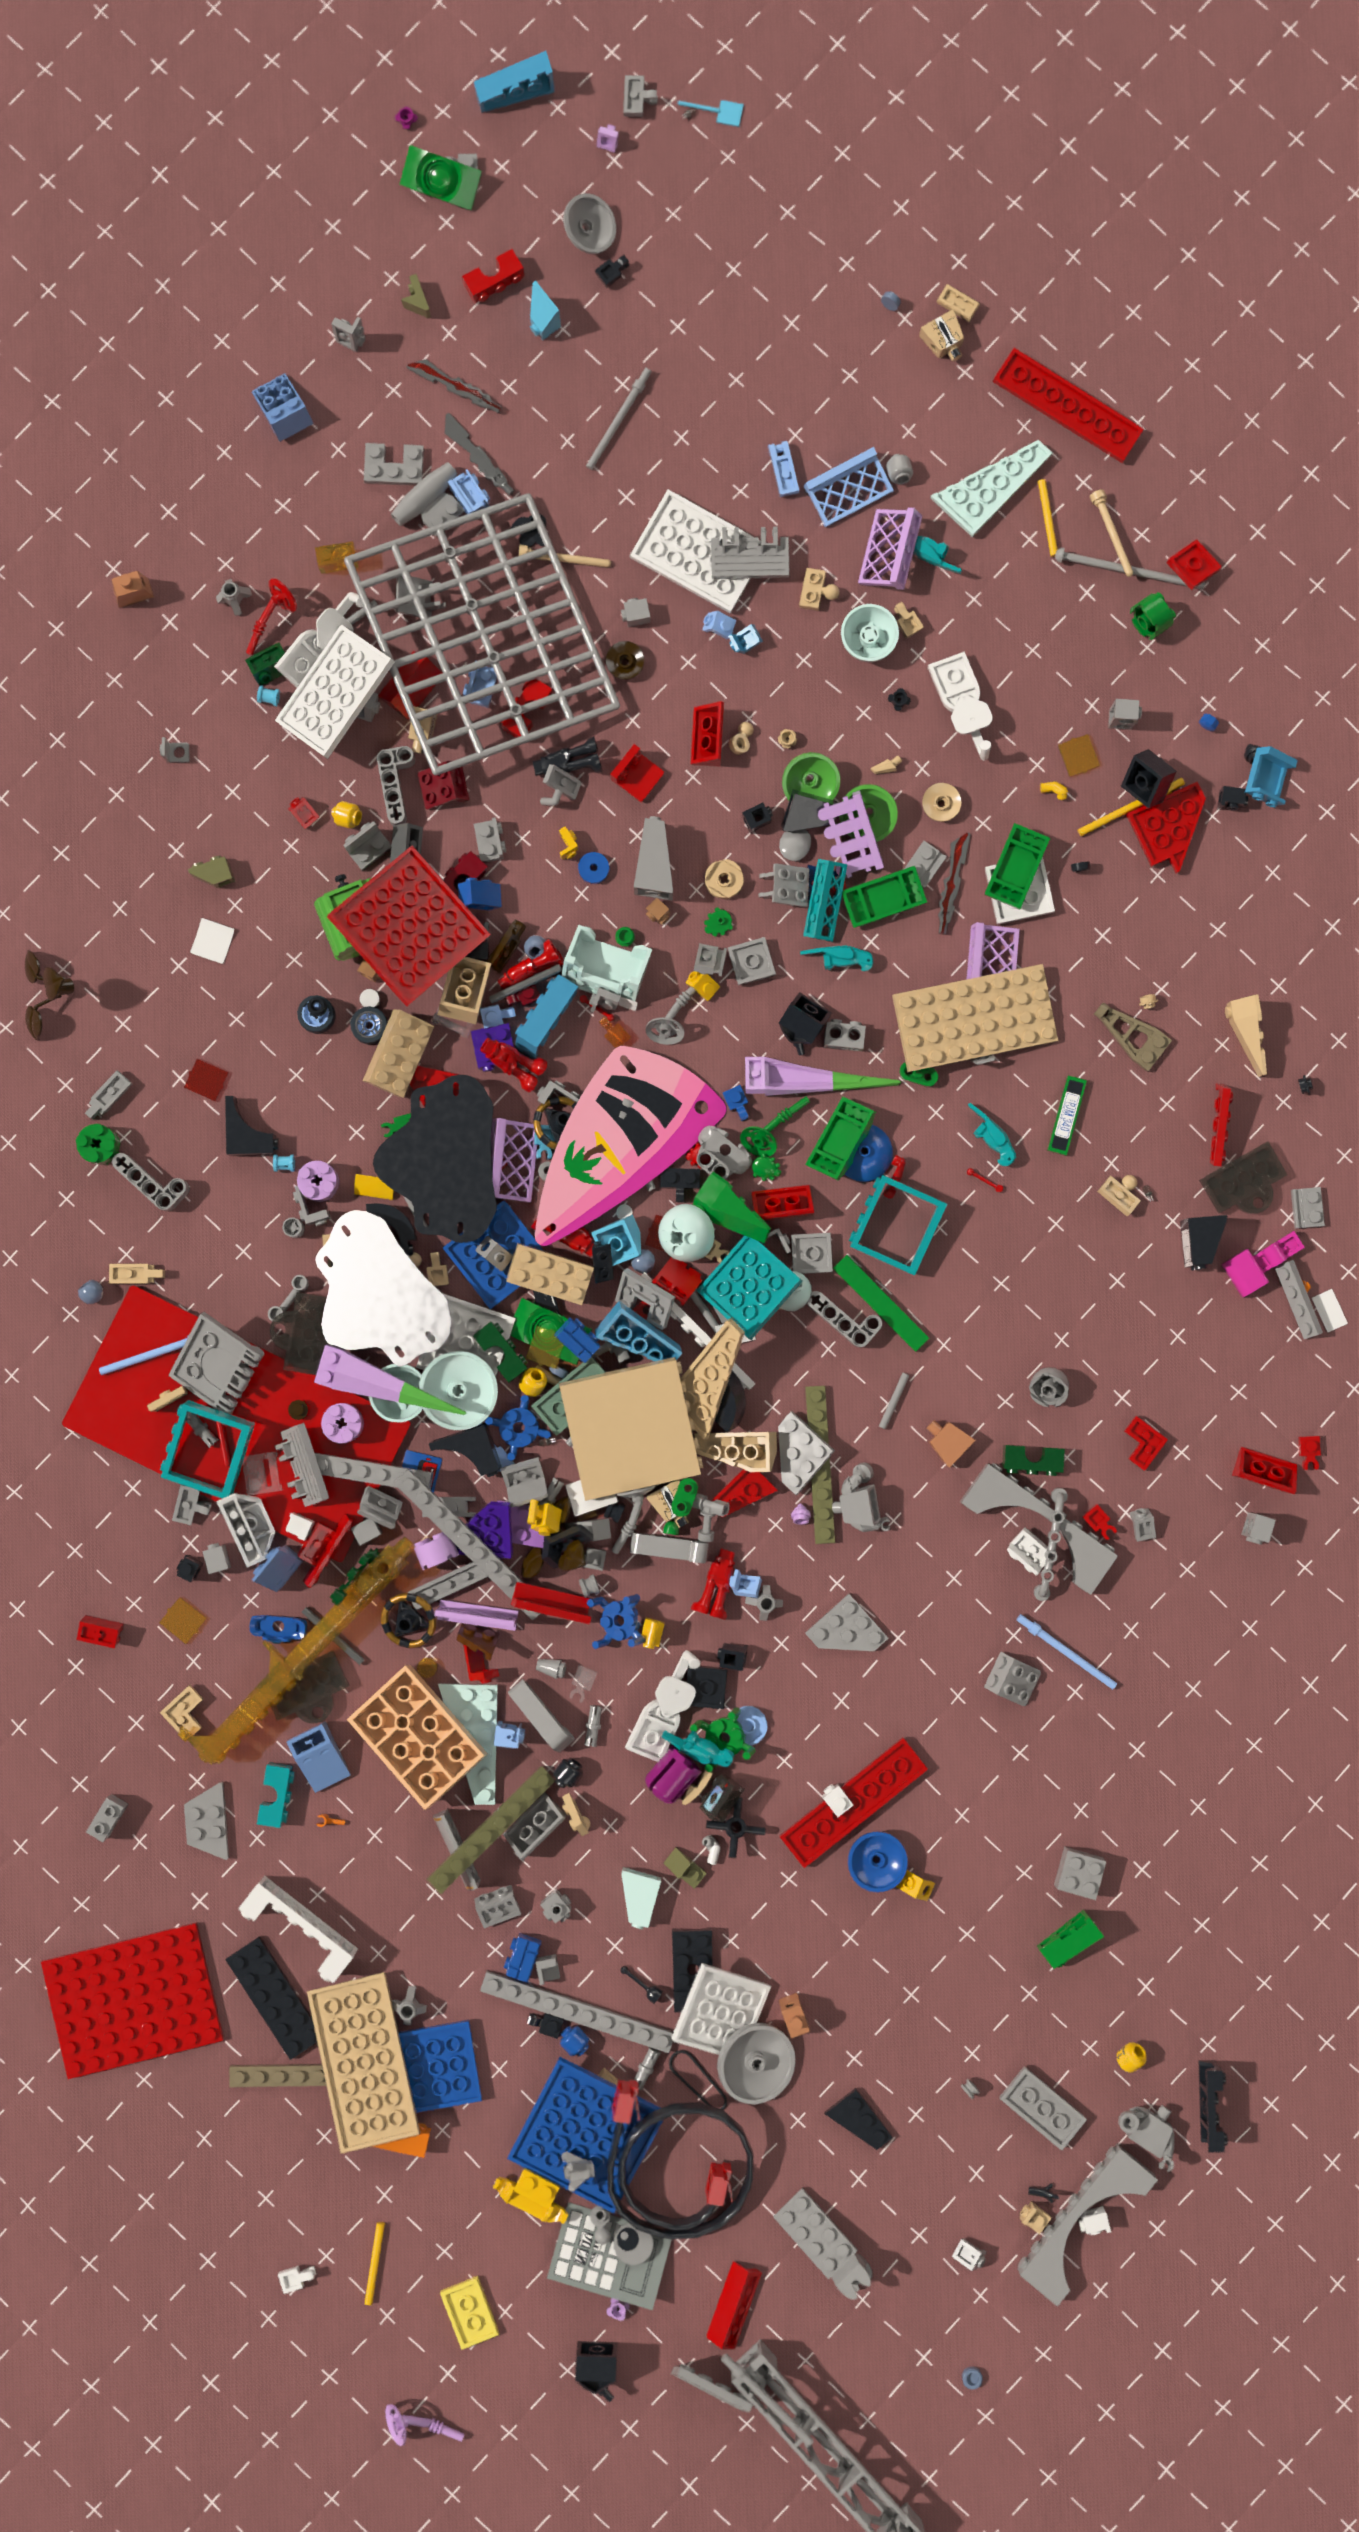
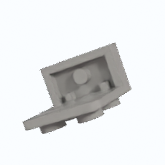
M539 1457L501 1468L511 1507H520L530 1503L531 1500L541 1501L548 1497L545 1476Z
M1000 1652L984 1688L1021 1706H1026L1041 1675V1671Z

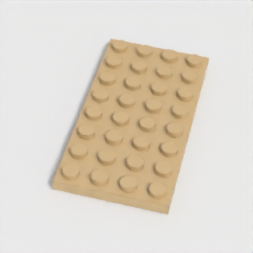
M1043 964L892 995L907 1072L1058 1041Z
M382 1972L307 1991L341 2153L419 2135V2125L386 1973Z

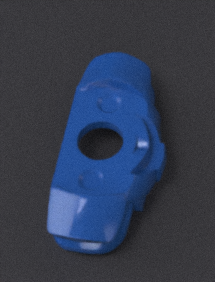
M271 1615L252 1616L249 1625L252 1635L260 1636L263 1640H268L274 1644L291 1642L292 1639H301L306 1635L308 1628L306 1620ZM275 1621L283 1622L284 1629L282 1631H276L273 1628Z

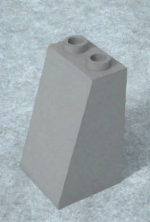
M650 816V818H645L634 882V895L673 901V885L665 822L661 821L659 817Z

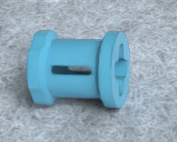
M260 685L257 693V703L267 702L277 707L280 700V689L270 690Z
M274 1154V1172H278V1170L294 1172V1154L290 1156Z

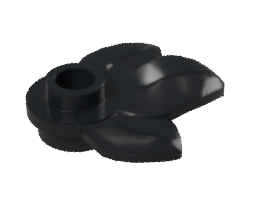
M540 514L541 519L546 528V519L542 514ZM532 515L530 517L518 518L512 524L511 529L534 521ZM537 528L520 534V545H526L530 548L537 543L539 546H544Z

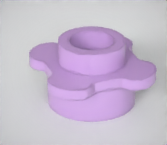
M612 2298L611 2305L606 2311L607 2315L622 2321L625 2319L626 2310L629 2309L630 2305L629 2303Z

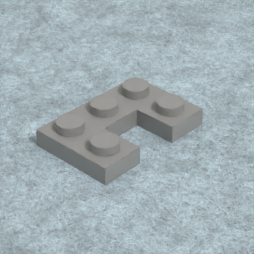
M366 443L364 483L416 486L422 480L423 445H404L403 463H385V444Z
M625 1269L622 1273L615 1302L621 1301L627 1307L633 1309L637 1298L650 1305L646 1321L661 1330L665 1329L675 1297L632 1270Z

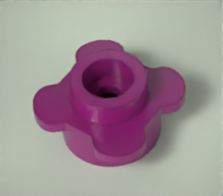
M406 106L401 108L398 114L395 115V120L402 124L403 129L408 130L413 122L418 121V116L413 114L410 107Z

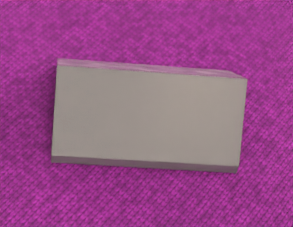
M544 1793L503 1833V1836L523 1861L566 1818V1813L547 1793Z

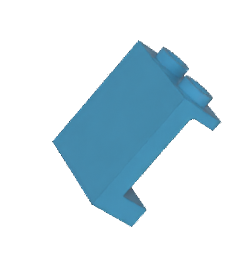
M1271 746L1257 748L1245 792L1251 795L1252 799L1265 802V805L1268 807L1276 808L1277 805H1285L1286 800L1280 798L1286 772L1288 768H1296L1298 760Z

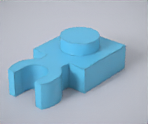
M541 1125L543 1133L554 1142L549 1125ZM535 1133L534 1145H540L536 1152V1158L540 1159L541 1152L544 1151L547 1153V1159H551V1149L543 1144Z

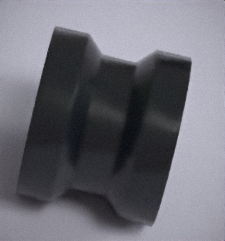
M616 1503L608 1505L603 1517H610L614 1522L618 1523L625 1505Z

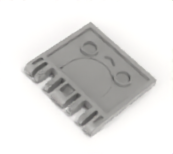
M203 1312L197 1319L168 1376L216 1410L232 1415L234 1407L237 1405V1400L231 1395L241 1398L242 1391H245L254 1372L249 1366L257 1367L264 1352L257 1346L249 1344L210 1315Z

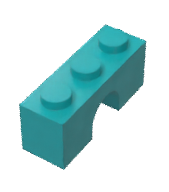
M272 1762L266 1765L263 1785L272 1786L277 1792V1799L275 1802L263 1801L260 1804L257 1825L281 1828L283 1823H287L288 1811H286V1805L290 1803L292 1796L289 1787L290 1783L293 1784L295 1772L292 1771L293 1766Z

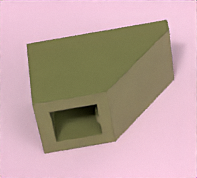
M225 856L212 857L209 862H198L188 869L192 877L215 888L235 882L229 862Z

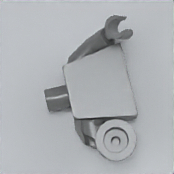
M860 1463L854 1467L853 1475L851 1477L848 1476L844 1480L840 1502H833L832 1504L833 1513H842L845 1523L851 1524L852 1527L862 1532L876 1531L879 1528L883 1531H889L890 1526H883V1523L890 1522V1519L888 1517L880 1518L875 1484L857 1488L861 1483L871 1480L874 1474L873 1468L868 1463Z
M1161 2105L1156 2114L1149 2109L1139 2106L1129 2109L1130 2111L1122 2112L1118 2118V2123L1128 2138L1161 2159L1163 2157L1164 2160L1159 2163V2168H1164L1166 2163L1168 2165L1167 2172L1171 2171L1174 2167L1172 2161L1174 2132L1171 2124L1166 2121L1171 2111Z

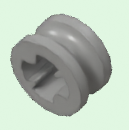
M967 2079L966 2084H962L961 2087L971 2099H974V2095L979 2094L980 2091Z

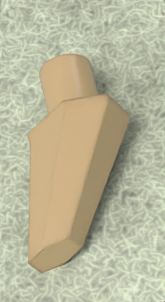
M896 756L891 761L887 759L870 768V770L875 774L896 771V766L902 760L899 756Z

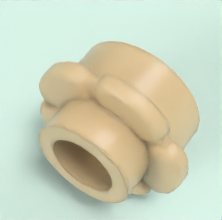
M785 729L780 732L781 735L778 736V742L782 744V747L790 748L797 743L794 731Z
M1155 994L1141 996V1003L1139 1005L1143 1006L1144 1009L1155 1007L1158 999H1156Z

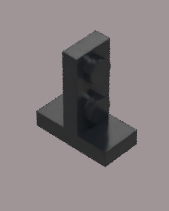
M579 1524L561 1533L557 1532L544 1536L542 1560L553 1569L558 1568L559 1559L571 1542L578 1540L584 1545L593 1541V1534L582 1524Z

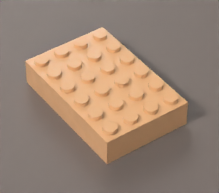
M405 1665L347 1719L424 1810L431 1808L488 1755L411 1665Z

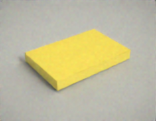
M478 2276L440 2291L462 2350L499 2335L498 2327Z

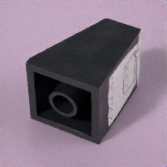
M1227 1215L1187 1218L1180 1221L1185 1267H1191V1271L1203 1270L1207 1268V1265L1213 1263L1228 1219Z

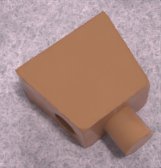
M139 571L123 574L112 579L113 591L119 608L154 597L149 579Z
M933 1420L926 1427L934 1435L929 1440V1444L949 1468L975 1442L972 1437L949 1422L941 1427Z
M795 1993L779 1999L781 2012L790 2037L794 2038L810 2032V2027L798 1994Z

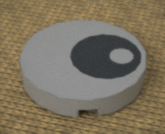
M628 2223L617 2231L614 2237L613 2248L617 2257L622 2262L628 2265H638L650 2257L653 2250L652 2235L638 2231Z

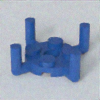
M528 1395L521 1397L520 1408L509 1410L501 1419L493 1417L485 1419L487 1425L499 1427L502 1439L511 1445L507 1455V1459L510 1461L516 1458L518 1447L529 1445L537 1436L547 1439L552 1435L549 1430L540 1429L534 1414L527 1410L530 1400ZM516 1422L524 1424L525 1429L522 1433L514 1431L513 1427Z
M638 1594L624 1597L623 1601L618 1600L608 1603L603 1597H596L587 1601L589 1607L600 1605L604 1609L600 1624L607 1634L603 1639L592 1643L594 1649L608 1646L612 1639L621 1641L633 1637L628 1640L630 1647L645 1642V1638L638 1632L640 1622H638L637 1616L639 1614L635 1608L640 1600ZM619 1615L624 1619L623 1625H620L618 1622Z

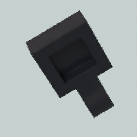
M622 255L614 263L609 259L595 269V274L605 287L608 288L622 277L620 271L629 267V260L625 255Z
M530 2013L527 2024L540 2027L539 2033L558 2039L564 2019L548 2013H544L543 2017Z

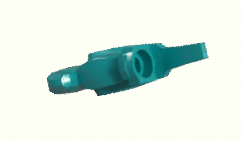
M917 536L913 553L919 559L958 574L962 573L960 568L942 561L948 553L949 546L946 543L938 544L928 537Z
M847 945L815 948L800 952V955L823 953L825 970H832L834 966L850 967L859 964L862 967L861 971H868L873 966L871 953Z
M969 1103L968 1107L984 1120L973 1133L975 1137L983 1138L992 1150L1000 1153V1160H997V1162L1001 1166L1011 1165L1016 1159V1153L1006 1132L985 1113Z
M693 1730L687 1739H681L667 1731H664L661 1736L677 1747L679 1751L703 1764H718L728 1767L735 1757L732 1751L724 1749V1751L719 1750L713 1742L699 1738Z

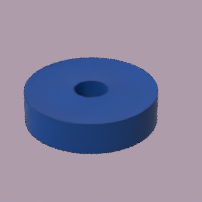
M598 852L585 854L578 864L579 875L589 884L603 882L609 874L608 860ZM596 865L597 870L591 871L590 867Z

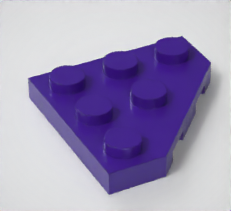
M491 1501L465 1525L499 1558L511 1559L513 1556L510 1503ZM456 1545V1548H457V1550H458L459 1555H466V1554Z

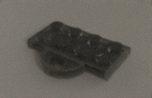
M1267 1141L1201 1178L1199 1181L1218 1214L1234 1205L1244 1213L1257 1214L1265 1211L1272 1203L1273 1189L1271 1184L1287 1176V1173ZM1256 1197L1263 1201L1261 1208H1256L1253 1205V1200Z
M296 1292L293 1311L280 1313L272 1321L269 1330L271 1340L278 1348L286 1351L283 1370L316 1376L324 1347L328 1344L322 1329L323 1312L327 1297ZM275 1325H284L285 1333L283 1335L276 1334L274 1331Z
M334 1650L261 1684L277 1721L292 1713H296L301 1720L307 1723H319L325 1720L331 1714L334 1707L332 1694L350 1686ZM314 1707L322 1708V1717L318 1718L313 1715Z

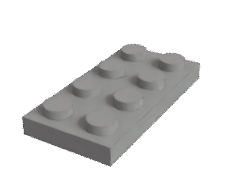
M1025 2066L999 2097L1000 2100L1060 2150L1065 2148L1087 2120L1084 2115Z
M681 2364L680 2367H673L671 2375L741 2411L750 2412L753 2404L749 2403L743 2394L730 2393L731 2388L721 2383L713 2384V2379L704 2374L695 2375V2370L687 2365Z

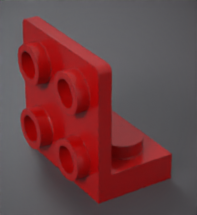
M633 744L610 776L614 783L639 802H643L662 778L664 771L642 755L640 748Z

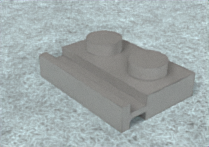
M923 841L904 869L915 866L922 888L925 889L947 856L940 853L939 850L926 841Z
M699 943L694 971L711 975L714 972L722 976L727 949L719 950L716 946Z
M1321 1187L1291 1190L1294 1228L1325 1226Z
M368 1486L365 1488L357 1514L393 1529L403 1502Z

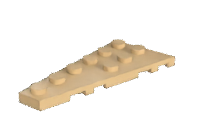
M732 1318L724 1323L680 1378V1381L685 1382L687 1392L683 1393L684 1399L689 1400L691 1411L687 1412L688 1417L693 1419L695 1430L704 1440L709 1438L745 1334Z

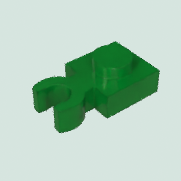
M411 1113L393 1118L394 1124L387 1122L381 1124L382 1128H390V1132L384 1134V1137L389 1138L406 1125L410 1120Z

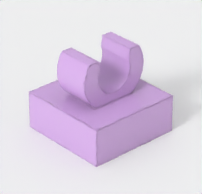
M608 124L607 128L600 126L597 147L612 152L616 151L619 132L615 131L616 126Z

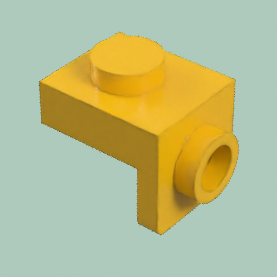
M563 827L559 830V834L568 848L559 854L562 860L565 858L568 860L577 854L578 845L575 842L577 837L572 830L568 831L566 827Z
M693 971L685 982L706 1001H709L720 988L708 974H701Z

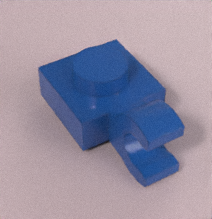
M738 1085L723 1092L722 1094L730 1111L736 1109L741 1121L748 1119L747 1111L743 1106L748 1104V1101L741 1086Z

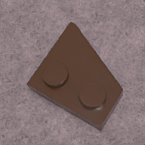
M462 1623L456 1640L463 1645H467L474 1652H477L479 1649L486 1654L485 1658L491 1661L500 1634L492 1630H485L471 1624Z

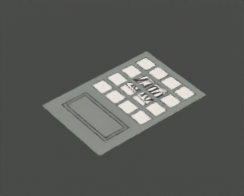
M568 2202L566 2208L568 2217L565 2223H562L547 2279L653 2310L671 2239L652 2235L653 2250L650 2257L641 2264L628 2265L617 2257L613 2248L614 2237L617 2231L623 2225L628 2224L625 2219L610 2215V2221L606 2225V2229L609 2230L611 2238L607 2244L601 2245L595 2240V2233L598 2227L590 2219L592 2209ZM598 2212L596 2215L597 2219H603L604 2213Z

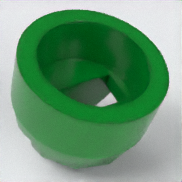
M668 1521L663 1527V1533L678 1536L679 1528L676 1522Z

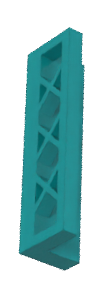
M818 859L803 936L833 942L848 864ZM834 866L840 867L839 876L836 878L833 875ZM834 886L836 889V893L831 898L829 891L830 888ZM830 905L832 907V914L827 917L825 912L826 908ZM827 924L829 928L828 935L822 936V928Z

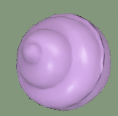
M800 1503L792 1511L791 1518L793 1523L804 1525L809 1523L811 1513Z

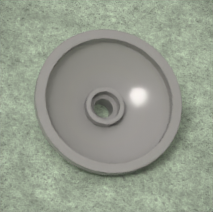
M584 193L575 196L568 202L564 210L563 223L566 234L573 245L589 254H598L608 249L616 235V222L610 207L605 201L596 195Z

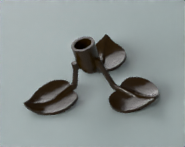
M27 950L25 958L26 977L31 983H36L37 979L43 980L48 998L34 1005V1007L28 1006L25 1014V1021L30 1034L34 1039L40 1041L42 1018L37 1011L38 1008L61 998V995L73 994L74 983L71 978L65 979L51 967L45 968L42 977L39 974L40 964L32 951Z
M569 1496L561 1498L553 1505L562 1510L560 1524L565 1523L569 1516ZM573 1541L567 1546L559 1559L558 1564L561 1570L570 1571L586 1566L583 1544L580 1541ZM533 1548L524 1558L521 1568L523 1579L532 1578L541 1571L544 1564L542 1548Z

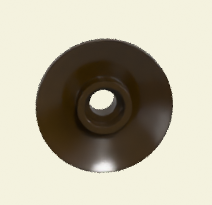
M621 641L615 643L610 647L606 655L607 669L618 679H632L643 669L644 654L640 647L633 642ZM628 660L629 663L628 665H623L622 661Z

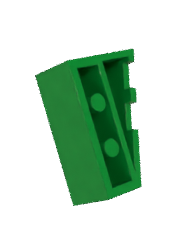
M1082 1910L1039 1943L1037 1948L1052 1968L1055 1969L1064 1966L1069 1959L1078 1955L1104 1936L1087 1913Z

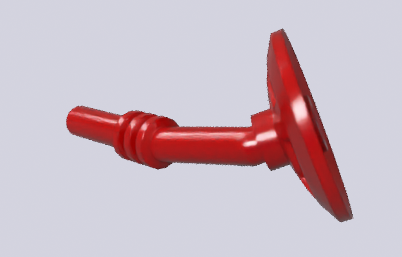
M272 578L268 582L272 595L271 600L259 620L255 622L257 624L254 625L255 629L252 630L254 633L246 650V653L252 656L260 636H263V632H265L266 622L275 607L280 606L290 613H294L297 610V604L292 593L276 578Z

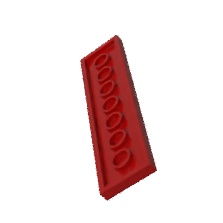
M1013 348L993 379V383L1121 463H1123L1144 430L1139 425L1016 348Z
M902 1737L840 1787L853 1803L852 1807L837 1817L826 1801L823 1800L779 1835V1837L803 1868H805L926 1772L928 1768Z

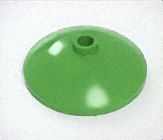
M815 752L804 753L795 757L786 766L782 776V788L788 800L790 799L792 789L833 800L840 787V774L835 763L827 756ZM808 775L813 776L812 780H806V777Z
M864 784L857 786L845 796L851 799L853 798V792L860 790L865 808H871L873 811L871 814H868L876 842L887 837L895 827L898 816L896 802L887 790L878 785ZM857 810L852 811L854 818L859 817ZM848 813L839 816L840 823L850 820ZM860 829V836L865 835L864 830ZM854 832L848 833L851 838H855Z

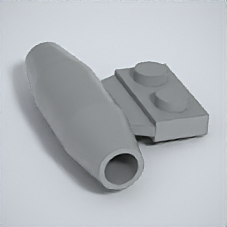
M448 462L423 478L403 497L391 513L392 518L397 524L402 526L421 514L423 523L430 528L458 518L464 513V508L452 495L444 493L449 486L448 481L458 475L453 466Z

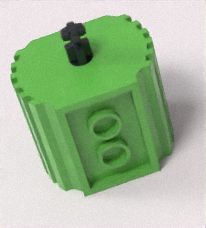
M340 874L335 877V882H340L338 889L325 893L314 902L333 955L338 961L352 959L360 956V954L326 916L371 878L349 884L344 882L346 875Z

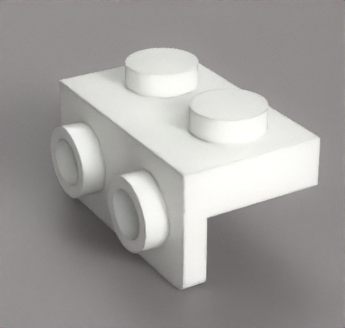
M1024 1528L1010 1542L1007 1548L1009 1555L1013 1559L1019 1560L1028 1572L1038 1575L1045 1566L1046 1559L1044 1553L1048 1550V1546L1028 1529ZM1049 1553L1048 1559H1051L1054 1553Z

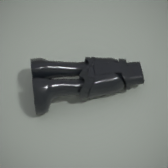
M595 737L588 738L580 746L571 749L569 746L552 752L545 757L541 756L540 760L533 761L536 776H545L549 765H555L568 774L583 768H591L595 773H602ZM591 754L588 757L572 761L573 757Z

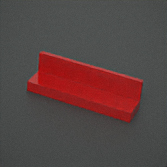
M516 1582L511 1605L515 1608L589 1625L592 1618L588 1615L589 1606L587 1601L590 1598Z
M736 2261L732 2262L706 2338L720 2349L736 2348L762 2274L758 2269H745Z

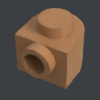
M655 898L645 908L647 910L646 916L652 922L656 920L659 924L663 925L670 918L669 908L658 898Z
M363 960L357 972L373 982L381 979L372 967Z

